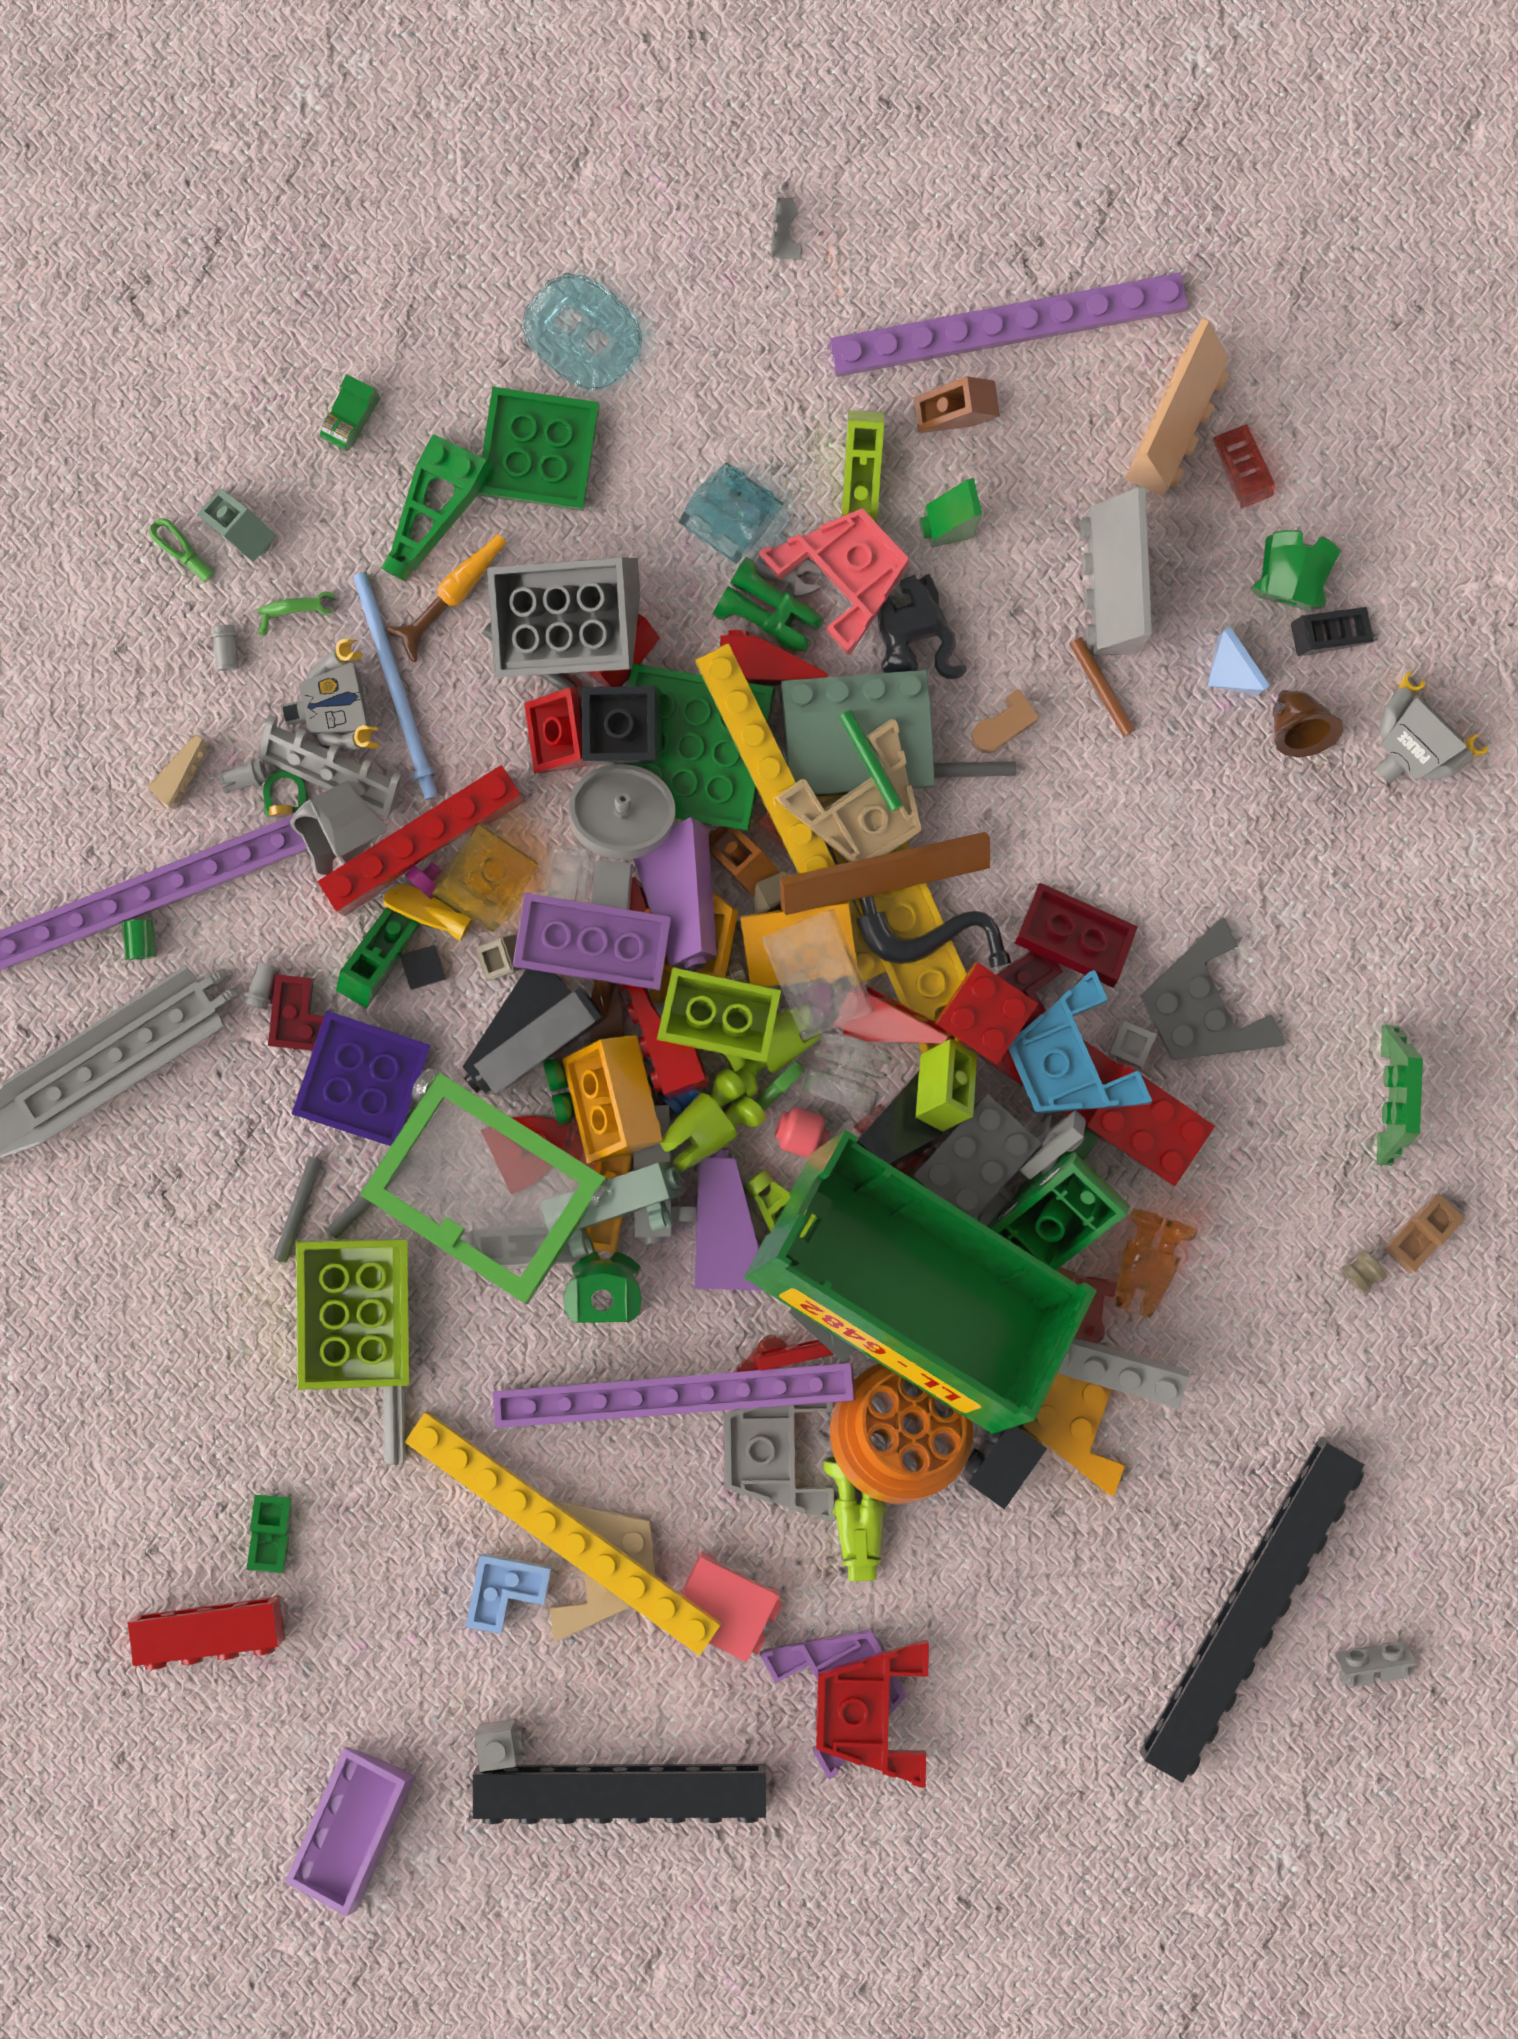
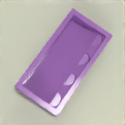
M349 1747L343 1748L285 1883L344 1916L357 1911L416 1776L369 1754Z

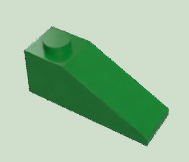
M974 478L963 481L925 506L924 517H919V523L923 539L929 538L931 548L973 539L982 516Z
M386 907L340 970L336 991L367 1009L387 981L401 958L400 955L404 953L421 923Z

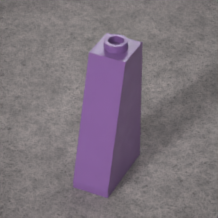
M690 817L674 825L668 839L657 850L645 856L634 858L633 861L652 914L671 917L666 947L670 966L695 972L704 968L707 965L706 961L717 956L709 832L706 824Z
M719 1150L699 1163L694 1288L764 1291L743 1278L758 1252L759 1246L736 1157H728L729 1150Z

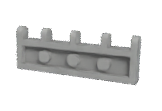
M272 715L268 717L258 755L259 759L327 790L345 781H351L359 789L360 797L373 811L389 817L394 810L403 775L395 772L392 778L386 777L371 770L373 761L365 759L362 765L340 756V746L332 744L330 749L327 750L306 740L307 731L300 728L297 734L294 735L277 727L278 718Z

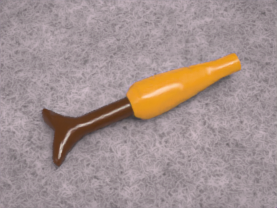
M498 533L486 545L467 558L438 585V597L414 623L407 626L386 627L390 635L402 639L406 653L412 662H417V650L424 631L448 606H458L467 598L485 574L487 567L490 566L499 551L507 544Z

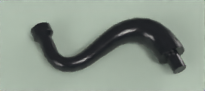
M874 896L859 899L863 917L856 918L864 942L875 955L886 962L899 965L915 963L935 953L963 930L971 926H979L985 931L991 953L988 958L990 968L1012 963L1010 954L1004 949L998 925L985 912H963L921 936L903 938L891 929L885 911L877 913Z

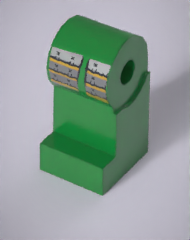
M346 374L340 385L341 391L332 406V411L328 414L322 425L320 438L345 451H349L378 404L380 396L375 388Z

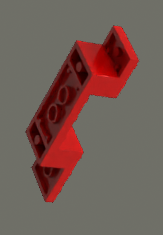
M975 962L935 1021V1024L957 1038L956 1042L977 1053L978 1057L1024 1087L1008 1048L1016 1036L1037 1017L1044 1014V1012L1036 1007L1038 1005L1037 1002L980 963ZM1083 1040L1103 1085L1136 1072L1128 1065L1115 1062ZM1142 1076V1079L1152 1099V1103L1147 1105L1077 1110L1086 1119L1085 1128L1098 1139L1115 1146L1172 1186L1177 1185L1215 1128L1214 1124L1144 1076ZM1072 1110V1111H1060V1113H1062L1063 1115H1065V1116L1067 1117V1116L1070 1115L1074 1110Z

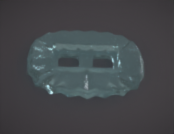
M565 273L558 278L548 280L525 307L524 318L521 324L526 343L547 366L572 384L588 390H598L616 383L639 356L643 337L638 320L630 313L626 305L621 303L613 293L607 291L601 284L593 282L584 274L574 275ZM566 307H571L582 318L576 327L567 333L555 324V319ZM593 330L600 331L609 339L608 344L598 355H592L582 346L583 341Z

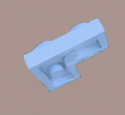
M481 1553L479 1555L465 1627L501 1634L509 1598L544 1605L552 1566Z

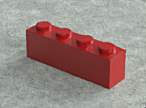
M280 1596L136 1615L127 1623L133 1667L145 1665V1670L161 1669L167 1666V1662L181 1660V1665H193L203 1662V1657L217 1655V1660H229L239 1657V1652L252 1650L253 1655H266L275 1652V1647H279L285 1640Z

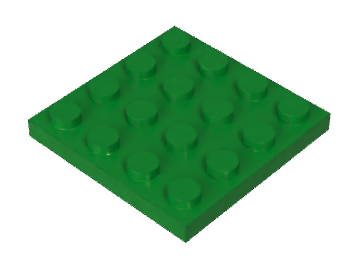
M633 664L628 686H655L662 691V764L627 765L641 767L654 773L668 786L675 802L676 819L686 820L691 817L704 824L749 831L757 788L702 675ZM748 683L769 725L775 688Z

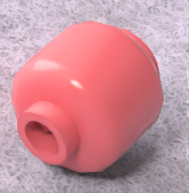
M795 1106L789 1112H782L776 1126L774 1138L779 1139V1147L782 1150L809 1158L813 1152L828 1142L830 1131L825 1129L826 1121L823 1115Z

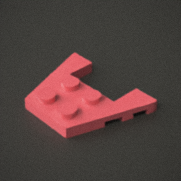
M863 508L820 525V529L804 536L800 534L788 538L784 544L774 548L768 546L758 552L759 558L779 580L804 560L810 558L853 604L851 608L826 627L828 634L848 656L854 651L910 564L907 555Z

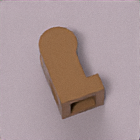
M1019 688L1006 697L1005 703L1009 708L993 719L979 721L971 735V742L979 752L992 753L1038 721L1039 716Z

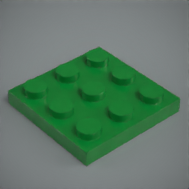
M492 386L482 458L493 464V467L484 481L478 496L584 511L600 408L599 402Z

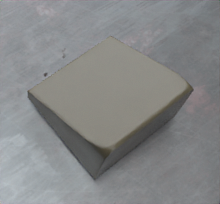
M781 872L756 884L753 914L781 910L780 878L787 877L788 874L786 872Z
M517 935L501 937L475 947L486 982L524 970V968L512 967Z

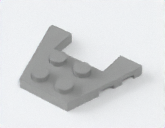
M832 1402L735 1409L724 1413L725 1489L766 1502L770 1501L786 1506L791 1510L808 1513L826 1521H834L833 1486H795L794 1431L795 1412H832Z

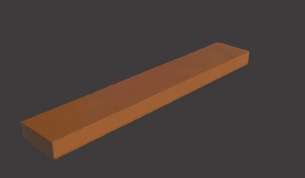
M981 832L780 878L781 909L785 915L989 869L990 837L986 832Z

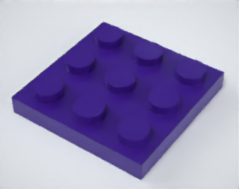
M326 1010L291 1114L391 1146L405 1123L431 1045Z

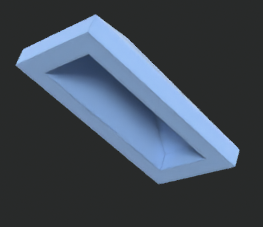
M1229 626L1217 636L1208 686L1258 696L1269 688L1270 685Z

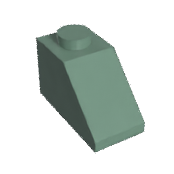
M221 488L197 513L202 520L252 562L269 550L271 542L277 536L248 508Z

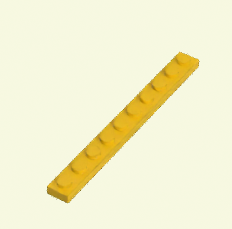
M726 644L695 659L697 667L798 874L836 866L824 840L777 802L775 796L796 782L730 645ZM850 900L849 905L859 969L858 975L848 976L851 984L854 986L885 972V968L880 957L875 955L864 942L856 920L860 915L853 900Z
M429 1411L424 1412L405 1440L407 1445L700 1656L721 1626L722 1623Z

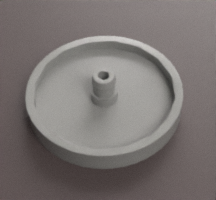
M614 764L595 769L586 774L575 785L570 796L569 822L573 833L585 847L604 857L634 859L650 854L665 843L674 825L675 802L670 789L658 776L641 767Z

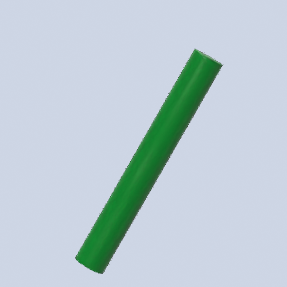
M852 710L844 712L839 718L891 813L899 810L904 804Z

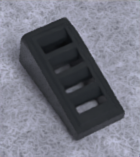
M1367 607L1302 615L1291 623L1297 656L1318 654L1374 642ZM1352 618L1354 619L1357 633L1356 637L1352 636L1349 619ZM1336 621H1339L1342 634L1341 639H1339ZM1321 624L1325 625L1327 641H1324Z

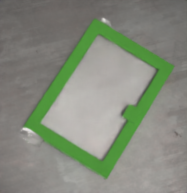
M428 1068L419 1076L412 1089V1098L418 1101L419 1104L360 1195L528 1305L591 1205L599 1208L606 1201L610 1189L604 1185L608 1179L437 1070Z

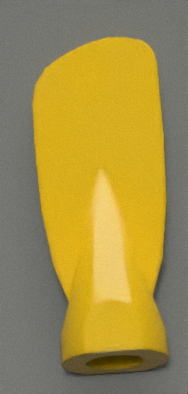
M408 884L396 885L390 888L384 895L383 904L386 907L424 925L447 931L459 941L464 939L473 921V917L455 912L437 898L433 897L430 899L421 890Z

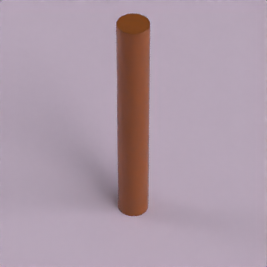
M1082 637L1069 644L1122 736L1125 737L1135 731V727Z

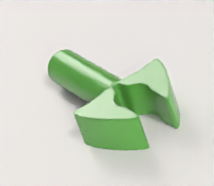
M795 1060L755 1102L765 1111L806 1070Z

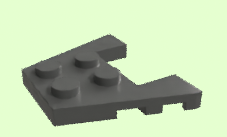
M1224 918L1217 920L1140 995L1171 1060L1271 1048L1286 1044L1272 1015H1268L1237 1030L1205 966V962L1238 947Z

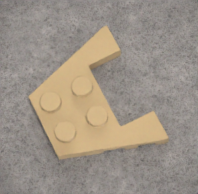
M895 719L888 720L867 734L866 737L904 804L899 810L891 813L872 777L825 809H823L805 779L799 780L775 796L777 802L849 862L888 854L922 831L912 785H909L905 764H907L904 750H901L898 737L900 731Z
M552 1500L656 1575L650 1519L609 1510L603 1511L588 1508L571 1502L569 1504ZM584 1573L587 1601L551 1605L550 1607L553 1641H559L631 1606Z

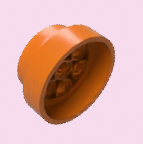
M879 1363L854 1379L856 1400L836 1402L830 1421L831 1447L841 1471L861 1492L887 1503H914L941 1491L961 1473L972 1448L973 1423L947 1405H945L948 1410L947 1418L939 1416L934 1409L935 1401L939 1400L917 1386L916 1397L907 1395L903 1388V1383L907 1380ZM873 1397H879L885 1402V1414L875 1411L872 1406ZM904 1417L911 1418L916 1423V1434H911L905 1430L903 1426ZM872 1434H879L884 1438L886 1443L884 1451L877 1450L873 1446L871 1441ZM935 1437L941 1438L946 1442L948 1447L946 1455L940 1454L935 1449ZM904 1454H909L916 1460L917 1468L915 1472L905 1468L903 1464Z

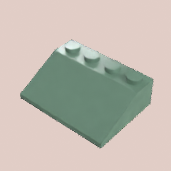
M926 670L782 681L780 700L787 766L795 782L805 779L816 797L847 794L871 778L868 769L839 718L841 714L848 710H852L865 735L888 720L895 719L900 731L898 737L901 750H904L907 762L905 768L909 785H912V789L934 787L931 711Z

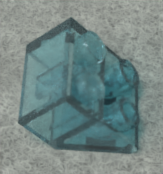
M726 462L695 490L678 523L737 564L753 548L781 510L784 503L774 497L771 491L760 487L745 476L742 470Z

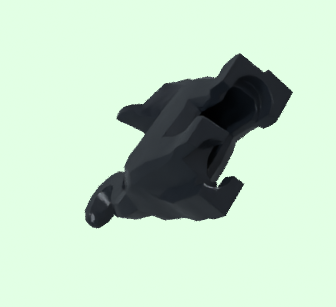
M930 573L924 575L919 580L915 575L900 580L901 591L909 595L911 604L896 608L889 596L877 614L879 635L886 647L885 657L880 663L882 671L884 673L917 671V656L908 644L938 636L942 643L935 653L934 667L939 675L946 679L962 677L966 673L967 667L965 665L951 666L948 662L956 647L955 634L948 626L943 611L939 606V593Z

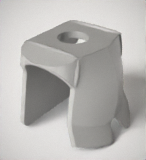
M345 781L306 801L289 821L294 831L301 835L312 858L315 872L322 875H328L333 871V860L336 857H339L344 864L365 850L368 846L367 842L387 831L386 824L360 797L359 789L351 781Z

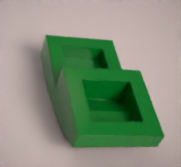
M255 1494L249 1530L252 1532L246 1568L248 1571L285 1574L292 1498Z

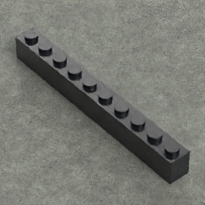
M1318 1438L1139 1752L1145 1762L1181 1783L1184 1782L1187 1775L1192 1776L1196 1772L1201 1761L1200 1752L1206 1743L1210 1744L1215 1739L1219 1730L1217 1723L1223 1712L1227 1713L1233 1707L1237 1699L1235 1691L1242 1680L1246 1681L1252 1674L1255 1667V1661L1253 1660L1259 1649H1265L1273 1636L1272 1626L1278 1616L1283 1617L1288 1611L1292 1601L1290 1595L1295 1586L1302 1585L1307 1578L1310 1567L1307 1565L1314 1553L1319 1554L1324 1548L1328 1539L1326 1532L1331 1523H1336L1343 1515L1346 1504L1343 1502L1350 1490L1355 1491L1360 1485L1364 1476L1362 1469L1365 1464Z

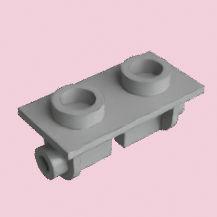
M1406 1641L1388 1642L1383 1645L1352 1648L1347 1651L1335 1652L1336 1660L1342 1670L1339 1671L1340 1683L1342 1686L1348 1685L1349 1688L1374 1684L1375 1672H1379L1381 1682L1408 1679V1675L1414 1674V1666H1417V1662Z

